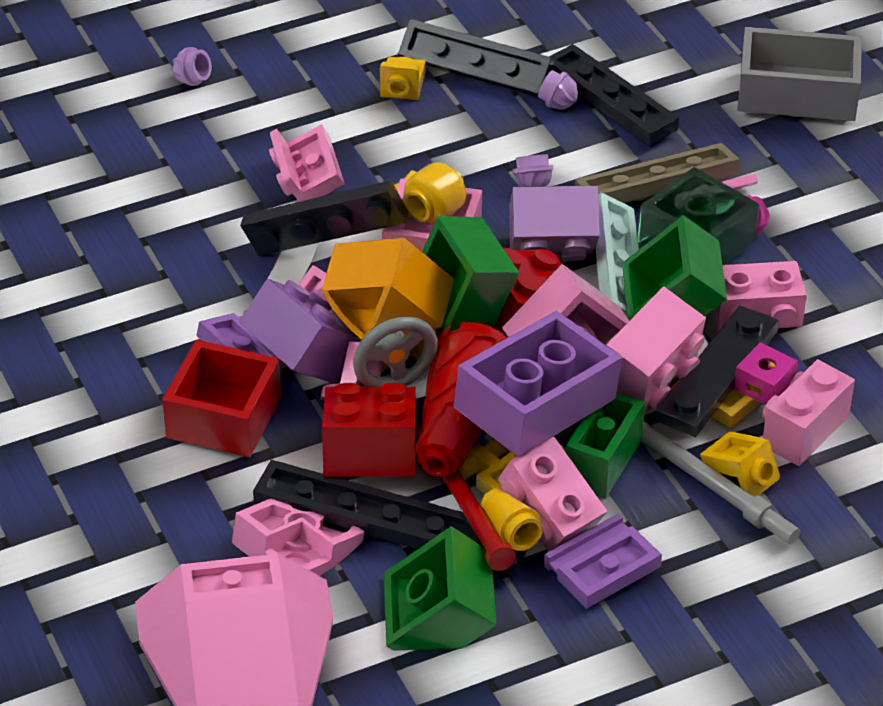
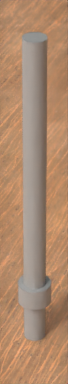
M643 421V443L741 510L743 518L757 528H767L788 544H793L798 539L800 529L776 513L773 504L760 495L753 497Z

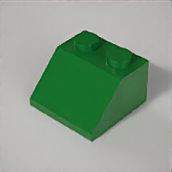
M451 526L384 572L386 647L393 651L462 649L497 626L493 569L486 561V550L483 546Z

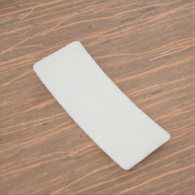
M318 243L281 251L268 279L284 285L287 280L298 284L310 266Z

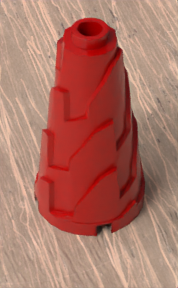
M461 322L458 330L449 332L451 327L449 326L437 338V352L427 376L425 401L422 409V425L415 449L422 469L432 476L444 477L452 475L459 466L462 467L473 444L477 442L482 432L480 427L453 407L458 365L507 338L500 331L480 323Z

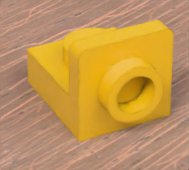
M387 57V61L382 62L380 65V97L419 100L426 73V60L411 59L409 57Z
M729 431L700 454L702 462L718 473L737 477L741 489L753 497L762 494L780 478L769 439Z

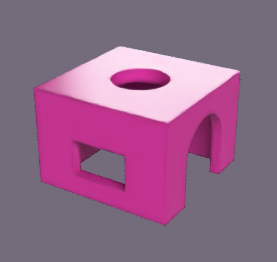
M760 342L736 366L734 390L766 405L774 395L780 396L789 387L791 380L797 374L798 360ZM770 362L775 364V368L770 366ZM748 383L761 389V395L748 389Z

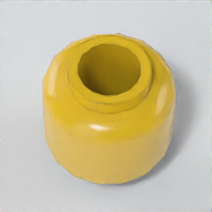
M440 162L428 164L407 180L404 185L403 201L412 218L434 225L438 216H451L464 205L466 189L463 178L458 171L447 164Z

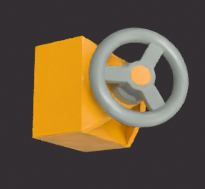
M405 238L335 244L322 287V293L344 324L361 339L354 354L353 368L358 380L366 387H380L385 383H400L407 386L427 371L437 352L438 343L434 329L443 325L454 278ZM423 339L424 349L420 358L412 367L406 370L405 361L409 356V351ZM367 360L384 361L386 365L390 366L392 377L382 378L371 374L367 369Z

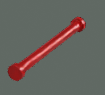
M421 425L416 429V444L418 441ZM459 469L452 475L442 477L485 548V558L489 566L496 571L509 568L515 561V551L509 543L502 541Z

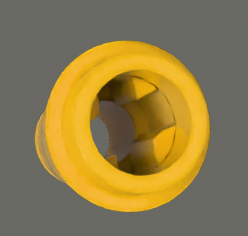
M500 488L492 489L484 495L481 507L503 542L509 543L516 551H525L539 541L543 532L540 515L536 510Z

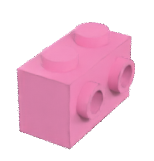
M797 261L722 265L727 300L713 311L718 332L739 305L779 320L778 328L803 326L807 294Z
M818 359L805 372L799 371L791 380L789 387L780 396L774 395L767 402L763 410L762 418L765 419L763 438L769 439L772 451L800 466L849 417L855 379Z
M554 436L520 457L512 459L497 479L504 492L539 513L543 532L538 543L543 544L548 552L593 528L607 513L606 508Z

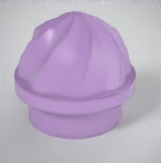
M187 47L180 51L177 57L173 59L172 71L176 80L189 86L199 85L203 80H207L211 74V60L204 50Z
M553 70L546 76L538 93V98L545 101L546 107L560 110L573 105L578 96L577 84L566 72L559 74Z
M548 154L516 157L517 168L513 169V174H515L516 181L520 187H545L550 183L553 165H549Z

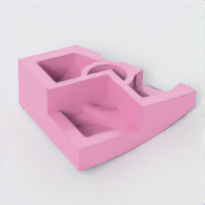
M271 498L236 512L232 544L249 557L280 554L318 576H322L345 559L363 542L365 531L353 525L345 533L323 526V515L311 511H300L293 508L290 504Z

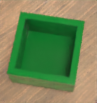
M684 215L622 262L627 318L629 321L663 286L703 316L715 311L727 300L719 240Z
M438 216L422 253L452 276L454 283L443 325L436 328L440 335L446 328L451 326L449 332L459 329L461 322L480 323L494 328L510 291L516 283L519 272L482 217Z

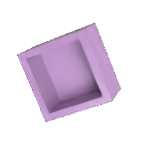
M598 186L513 187L509 204L510 249H546L553 251L555 255H561V259L564 261H581L587 258L586 255H593L600 236Z

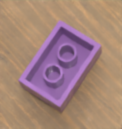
M556 310L458 365L453 408L520 457L616 398L623 357Z

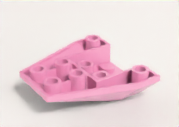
M280 554L179 565L135 601L140 647L174 706H313L333 625V613L326 579Z

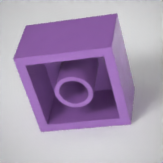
M267 278L239 321L241 325L293 371L333 384H340L349 341L361 342V339L344 324L332 309L323 293L313 289L309 294L303 287L291 280H287L284 285Z

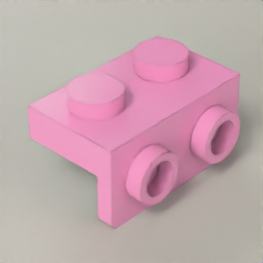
M322 124L289 142L285 141L278 129L270 132L273 147L269 149V153L276 167L281 171L276 174V177L287 196L293 193L298 202L327 195L345 184L330 136Z

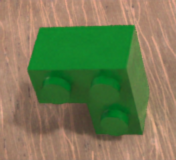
M617 392L616 398L554 435L558 443L566 448V454L596 496L604 499L607 498L642 441L645 401Z

